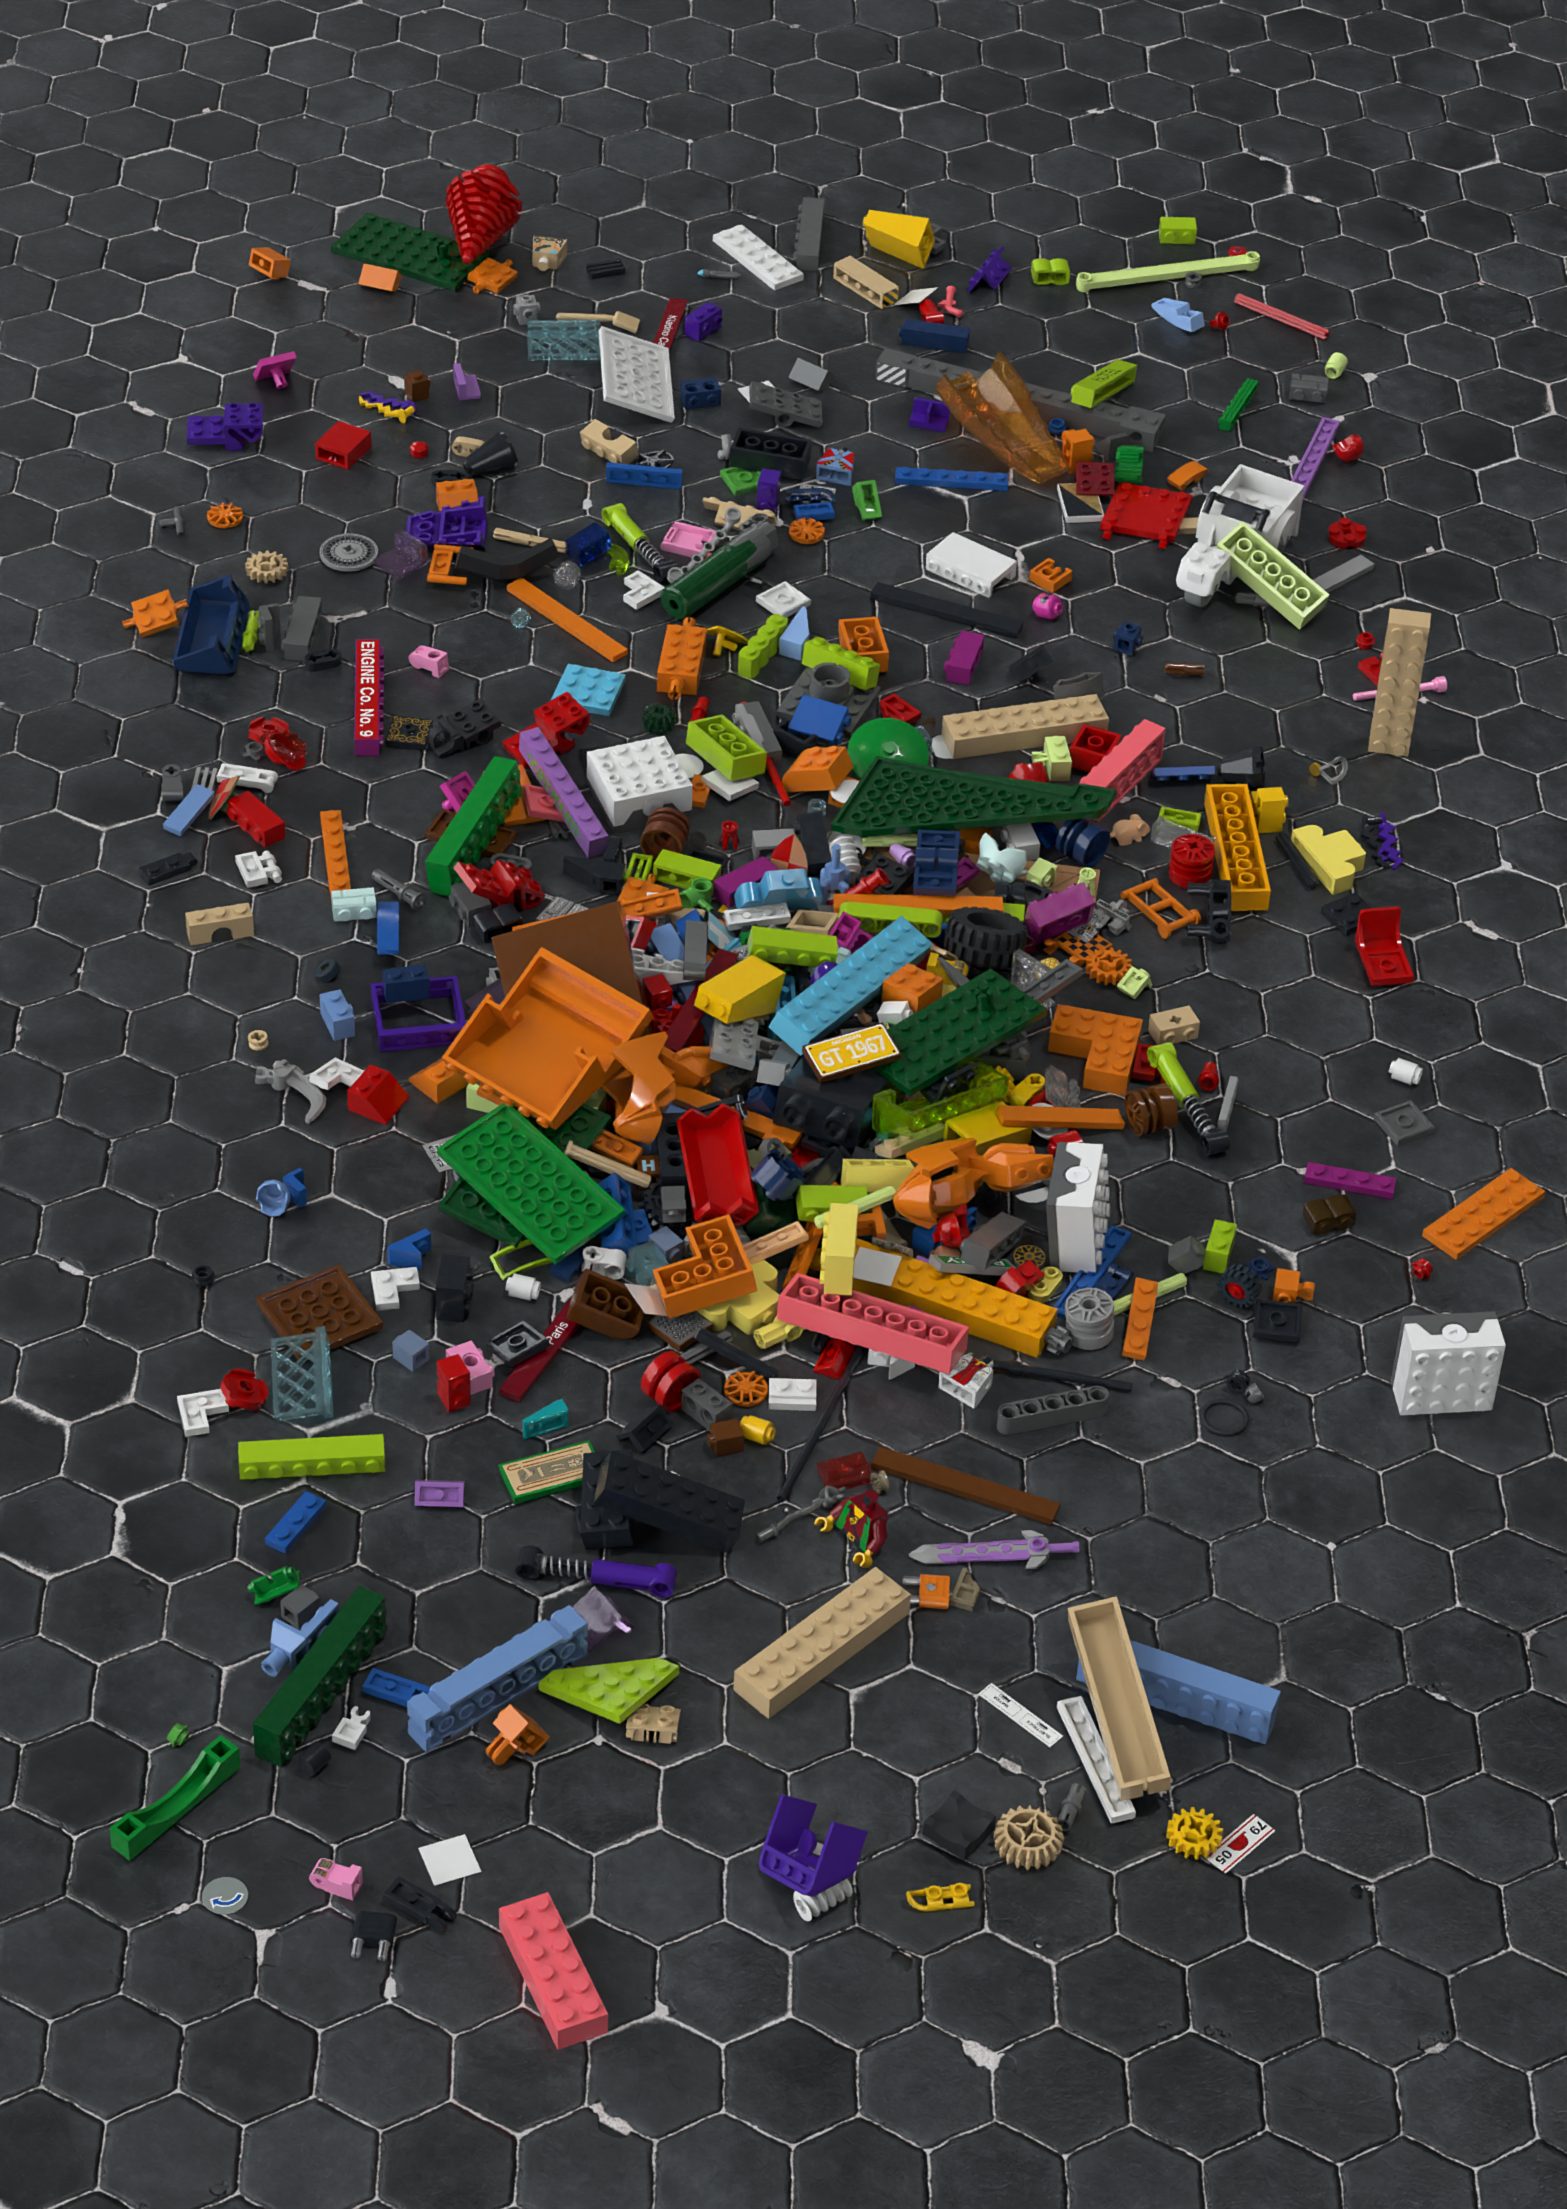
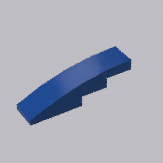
M378 902L377 955L399 954V902Z

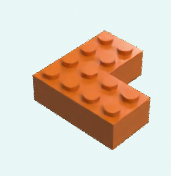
M1057 1004L1049 1034L1048 1052L1087 1058L1083 1088L1125 1096L1136 1058L1138 1043H1140L1143 1019Z
M729 1214L686 1227L690 1249L694 1257L653 1269L657 1290L669 1319L758 1291L753 1269Z

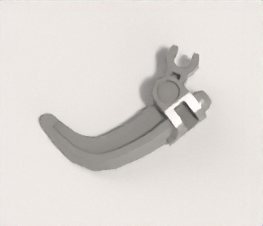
M283 1059L282 1061L274 1062L273 1070L262 1066L257 1067L256 1084L268 1083L271 1084L273 1089L279 1091L286 1089L290 1085L309 1099L311 1108L305 1117L307 1124H310L325 1108L326 1097L323 1091L317 1085L309 1082V1079L303 1075L304 1071L296 1065H291L287 1060Z

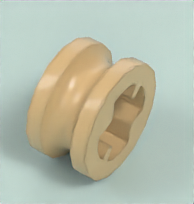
M255 1030L249 1033V1047L253 1050L265 1049L268 1046L267 1033L262 1030Z

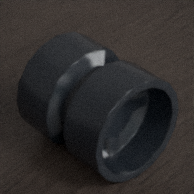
M996 881L995 897H1003V903L1024 905L1025 883L1013 882L1012 885H1009L1008 881Z

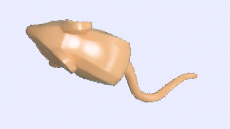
M1132 814L1130 820H1119L1113 825L1110 839L1115 837L1119 845H1129L1132 843V840L1140 842L1142 841L1141 837L1146 836L1150 832V827L1139 815Z

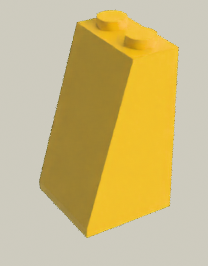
M869 210L867 217L865 216L863 219V227H865L866 237L869 240L870 246L924 269L935 242L929 218Z
M751 955L701 984L698 988L694 1006L726 1024L774 1013L786 973Z
M1001 1101L947 1119L943 1139L974 1138L977 1140L975 1144L977 1154L984 1155L988 1148L1000 1143L1028 1144L1031 1140L1032 1127L1002 1126L995 1112L997 1105H1006Z

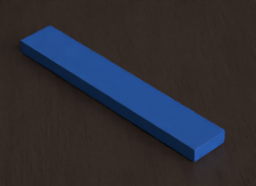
M1113 1225L1109 1227L1107 1233L1104 1234V1249L1100 1248V1251H1102V1264L1097 1265L1096 1272L1088 1271V1273H1084V1270L1078 1271L1053 1306L1058 1309V1317L1066 1320L1065 1304L1066 1299L1071 1293L1079 1289L1095 1287L1131 1239V1232Z

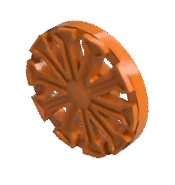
M798 519V521H793L789 526V536L798 543H817L825 535V527H823L821 522H816L815 519Z

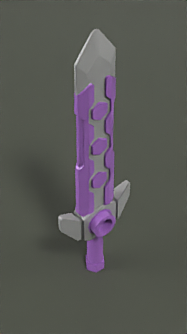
M1023 1530L1022 1535L1025 1537V1540L926 1544L909 1553V1557L924 1564L1029 1560L1026 1569H1036L1046 1563L1050 1553H1079V1541L1048 1544V1539L1044 1535L1033 1530Z

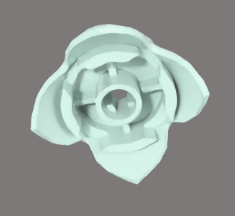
M985 832L980 840V856L976 866L980 870L987 872L994 883L996 881L1012 883L1017 878L1027 875L1028 871L1023 870L1027 863L1026 851L1016 848H1006L999 851L997 842Z

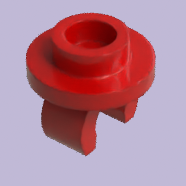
M1223 311L1218 312L1214 317L1215 319L1209 321L1212 328L1218 327L1220 330H1225L1229 325V317Z

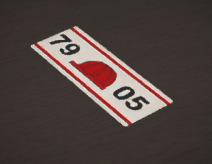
M1253 1814L1222 1840L1221 1846H1217L1215 1854L1209 1851V1856L1206 1859L1222 1872L1227 1873L1274 1833L1275 1830Z

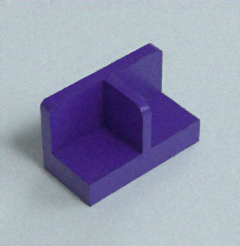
M915 397L909 426L945 432L949 424L950 403Z

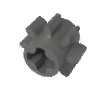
M1060 1325L1057 1326V1329L1054 1327L1050 1328L1044 1338V1342L1049 1344L1046 1349L1057 1355H1060L1061 1352L1067 1353L1073 1344V1338L1069 1336L1071 1331Z

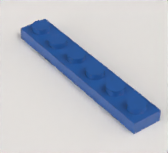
M896 467L895 484L1008 491L1009 474L1000 472L986 473L982 471L969 472L964 470L953 471Z

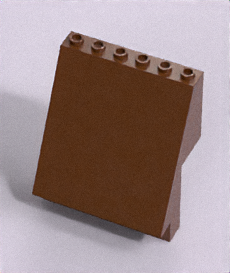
M620 901L491 937L505 997L539 949L543 947L648 1008L646 995L634 966L626 915ZM651 1022L640 1037L653 1034Z

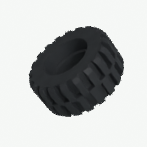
M962 907L961 909H955L949 915L943 945L946 951L957 956L959 961L966 962L969 965L989 969L1013 968L1023 960L1028 929L1023 921L1006 912L1003 913L999 910H991L985 907Z

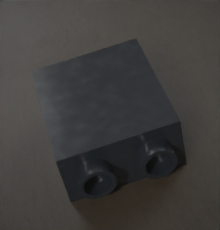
M803 1056L779 1084L773 1124L855 1149L856 1146L859 1147L876 1125L878 1114L880 1112L885 1113L890 1107L894 1084L873 1068L820 1083L807 1059Z

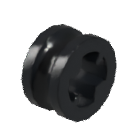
M1234 1370L1226 1383L1233 1392L1243 1393L1250 1384V1377L1244 1371Z

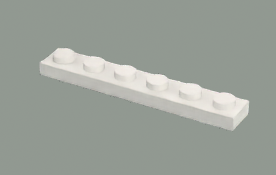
M1078 1696L1058 1701L1057 1709L1110 1823L1135 1818L1136 1811L1131 1800H1120L1105 1745L1082 1697Z

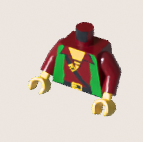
M867 1490L864 1494L858 1496L852 1495L834 1507L829 1512L830 1515L827 1518L818 1517L814 1523L819 1526L825 1522V1526L820 1531L829 1532L833 1528V1521L836 1520L835 1526L865 1552H858L853 1557V1562L860 1564L862 1568H869L872 1565L871 1556L873 1554L876 1555L888 1538L886 1528L888 1514L877 1503L879 1494L873 1490Z

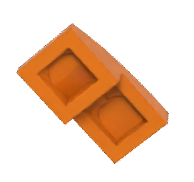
M1191 461L1174 471L1167 477L1169 484L1182 491L1191 482L1196 484L1208 472V469L1196 461Z

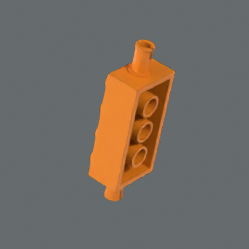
M689 617L683 620V626L677 624L667 625L658 666L657 692L668 693V697L672 700L674 694H676L675 700L679 699L681 694L697 695L706 651L707 628L695 626L696 621L693 618H690V622H688Z

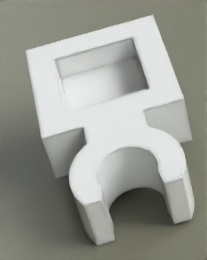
M353 1707L351 1719L343 1717L332 1734V1742L355 1750L367 1732L366 1725L370 1722V1711L367 1710L365 1715L358 1716V1707Z

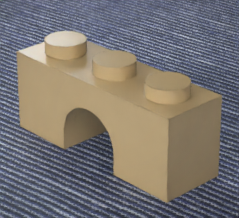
M596 419L580 431L582 445L586 449L597 453L598 456L606 458L611 463L629 464L639 456L635 441L623 434L619 438L611 440L609 426Z
M249 903L185 913L187 935L191 946L211 943L213 932L219 928H229L233 939L254 936L253 915Z

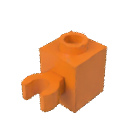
M1277 1268L1272 1301L1296 1303L1297 1296L1311 1301L1313 1299L1315 1283H1299V1271Z

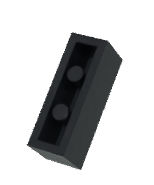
M822 812L797 814L796 822H793V829L807 855V876L820 875L821 869L825 868V864L832 861Z

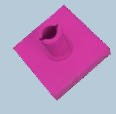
M292 351L260 359L253 373L255 381L273 377L277 389L286 387L288 383L284 374L290 373L297 358L295 352Z
M467 771L440 785V788L447 797V800L442 802L443 809L455 810L457 813L474 788L475 784Z

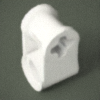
M589 1246L583 1250L584 1263L581 1266L582 1272H584L585 1268L590 1270V1265H593L591 1271L613 1280L623 1277L627 1257L622 1250L599 1248L596 1246Z

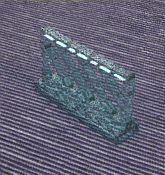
M600 320L527 321L528 360H601L599 342ZM582 341L587 344L584 348L578 345ZM547 342L551 346L545 348L542 346V344ZM566 342L569 346L563 348L560 344ZM556 348L560 352L552 353L551 351ZM574 348L579 352L571 353L569 351ZM593 348L598 353H589L588 350ZM535 349L542 351L538 354H532V351Z
M325 1326L315 1327L316 1332L271 1339L275 1422L323 1415L324 1419L333 1418L330 1340ZM313 1341V1345L307 1352L300 1348L304 1342ZM288 1345L291 1347L284 1355L277 1352V1346ZM295 1351L303 1355L296 1363L288 1359ZM307 1359L314 1362V1365L308 1371L300 1367ZM285 1362L291 1368L283 1375L278 1369ZM296 1370L303 1374L297 1383L289 1379ZM308 1379H311L315 1382V1385L309 1391L301 1387ZM287 1382L293 1387L284 1395L279 1391V1388ZM299 1390L305 1395L296 1403L290 1397ZM309 1398L316 1402V1408L305 1409L302 1406ZM286 1402L294 1406L289 1412L280 1413V1408Z

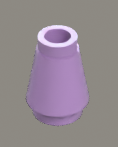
M897 843L890 847L889 853L899 864L909 869L915 867L916 852Z

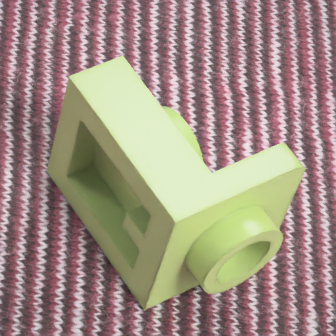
M1133 966L1117 984V988L1133 999L1137 998L1145 986L1149 989L1152 986L1150 975L1145 970H1138Z

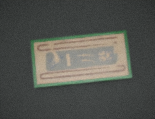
M588 1440L499 1464V1472L514 1504L582 1486L583 1453L595 1451Z

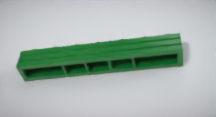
M1247 378L1243 382L1242 387L1238 390V394H1235L1234 400H1231L1230 406H1227L1226 411L1219 418V429L1231 431L1256 393L1258 387L1257 380Z

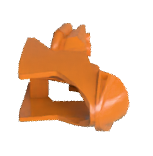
M665 1031L626 1041L614 1047L610 1053L623 1066L601 1087L616 1102L615 1121L613 1122L615 1131L629 1142L650 1144L654 1141L662 1122L661 1113H665L676 1098V1082L693 1089L702 1086L708 1087L717 1079L723 1080L725 1069L733 1065L710 1059L711 1047L690 1046L675 1053L664 1047L668 1038Z
M974 1138L947 1140L922 1146L906 1153V1158L918 1165L911 1171L893 1196V1204L899 1214L919 1226L930 1229L937 1224V1218L952 1213L960 1205L968 1203L975 1196V1193L979 1191L980 1181L986 1182L995 1191L1007 1193L1051 1178L1054 1165L1053 1155L1035 1154L1033 1146L1014 1143L994 1145L988 1148L984 1155H979L976 1152L975 1145L977 1140ZM953 1166L952 1175L933 1182L931 1181L933 1174Z

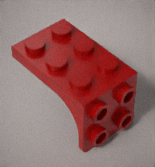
M1398 906L1362 909L1359 912L1355 944L1372 986L1413 983L1414 980L1412 969L1401 943L1400 918L1402 911Z

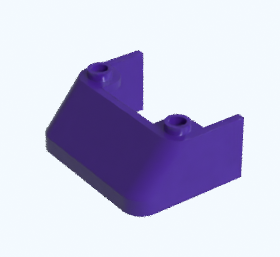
M781 1794L759 1857L760 1870L800 1894L814 1897L851 1877L857 1869V1862L868 1831L832 1821L818 1858L812 1855L817 1846L816 1835L809 1829L817 1804Z

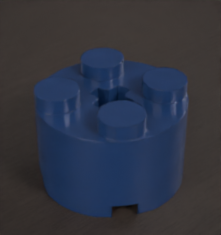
M775 1149L769 1151L753 1170L750 1177L756 1184L766 1189L765 1194L771 1200L776 1201L780 1199L787 1201L805 1181V1178H801L804 1173L789 1157L783 1159L779 1156L781 1152Z

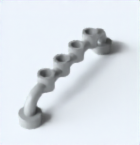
M736 507L728 508L725 514L727 523L723 529L717 530L714 538L710 542L704 543L702 551L699 554H694L687 566L670 568L667 576L670 583L674 582L703 561L709 552L714 553L716 546L724 545L726 536L734 525L740 521L741 511Z

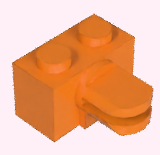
M1071 429L1062 432V464L1070 474L1075 473L1076 462L1093 461L1094 437L1086 429L1076 431Z
M509 1704L507 1708H504L498 1714V1718L493 1722L500 1730V1734L486 1748V1754L496 1765H502L516 1750L522 1754L528 1752L534 1756L550 1736L530 1716Z

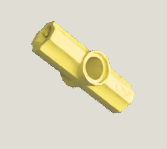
M776 1316L772 1323L755 1330L753 1337L761 1349H766L784 1339L791 1342L799 1338L806 1328L788 1324L778 1320Z

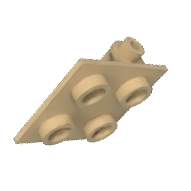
M643 1704L628 1717L626 1738H631V1741H644V1731L646 1730V1742H649L650 1731H654L653 1742L656 1743L657 1731H659V1743L671 1744L672 1742H677V1728L681 1709H675L672 1706L650 1707L647 1704Z

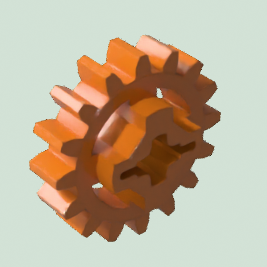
M1102 947V951L1095 949L1094 954L1089 953L1086 959V973L1090 974V979L1097 978V983L1104 981V985L1108 983L1116 985V981L1120 982L1132 967V960L1128 959V954L1122 955V950L1115 952L1112 947L1110 950Z

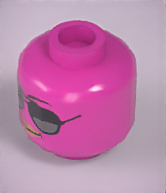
M1041 593L1033 601V610L1039 618L1054 620L1062 613L1063 604L1059 596Z

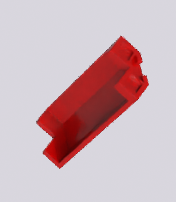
M721 1104L708 1116L694 1108H690L676 1121L695 1221L702 1223L729 1214L735 1226L744 1225L759 1213L754 1182L750 1177L752 1172L740 1112L726 1104Z

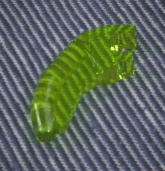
M607 543L606 551L613 557L609 563V570L617 569V575L620 576L629 568L630 559L627 552L619 545Z

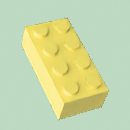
M831 1203L830 1212H825L820 1284H824V1294L852 1295L858 1205Z

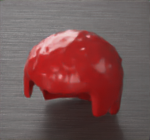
M1351 434L1346 439L1332 446L1337 457L1343 462L1355 461L1362 455L1365 448L1364 442L1358 434L1357 436Z

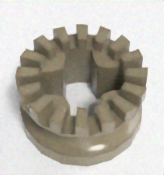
M882 1470L879 1474L872 1473L870 1475L871 1484H874L872 1488L875 1492L880 1494L881 1490L884 1492L889 1491V1480L885 1471Z

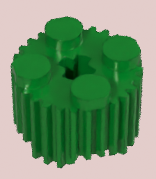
M1127 445L1117 447L1116 463H1119V465H1116L1115 481H1118V483L1141 485L1142 478L1138 476H1141L1144 455H1140V453L1143 454L1144 447Z

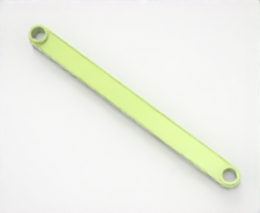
M1250 251L1246 255L1093 274L1082 272L1076 278V288L1080 292H1088L1090 289L1183 278L1189 272L1207 275L1239 270L1256 271L1260 265V255L1257 252Z

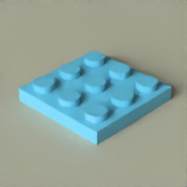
M568 664L551 700L568 692L589 713L610 716L626 681V674Z

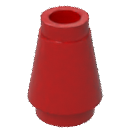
M1214 1062L1205 1063L1198 1077V1084L1205 1091H1212L1219 1085L1217 1065Z

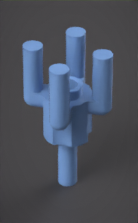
M838 844L832 847V861L826 863L825 868H822L820 872V887L823 896L821 905H827L829 889H838L840 894L849 890L850 872L846 870V865L840 861L841 846Z

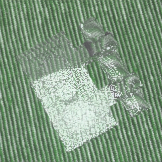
M1053 1065L1046 1068V1100L1056 1107L1080 1108L1081 1104L1078 1099L1080 1087L1077 1080L1072 1079L1068 1083L1067 1076L1062 1070H1058Z

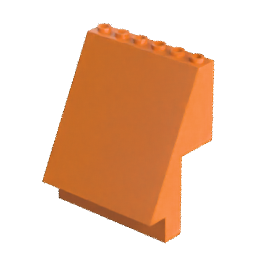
M541 947L500 1005L495 1003L492 996L487 993L442 1059L446 1064L445 1068L452 1074L456 1075L459 1073L463 1075V1079L469 1084H478L486 1094L490 1096L495 1094L500 1097V1101L505 1105L517 1107L518 1111L525 1117L529 1118V1116L537 1119L536 1122L542 1127L548 1128L549 1126L556 1130L623 1066L611 1055V1050L626 1041L639 1038L653 1019V1015L646 1006Z

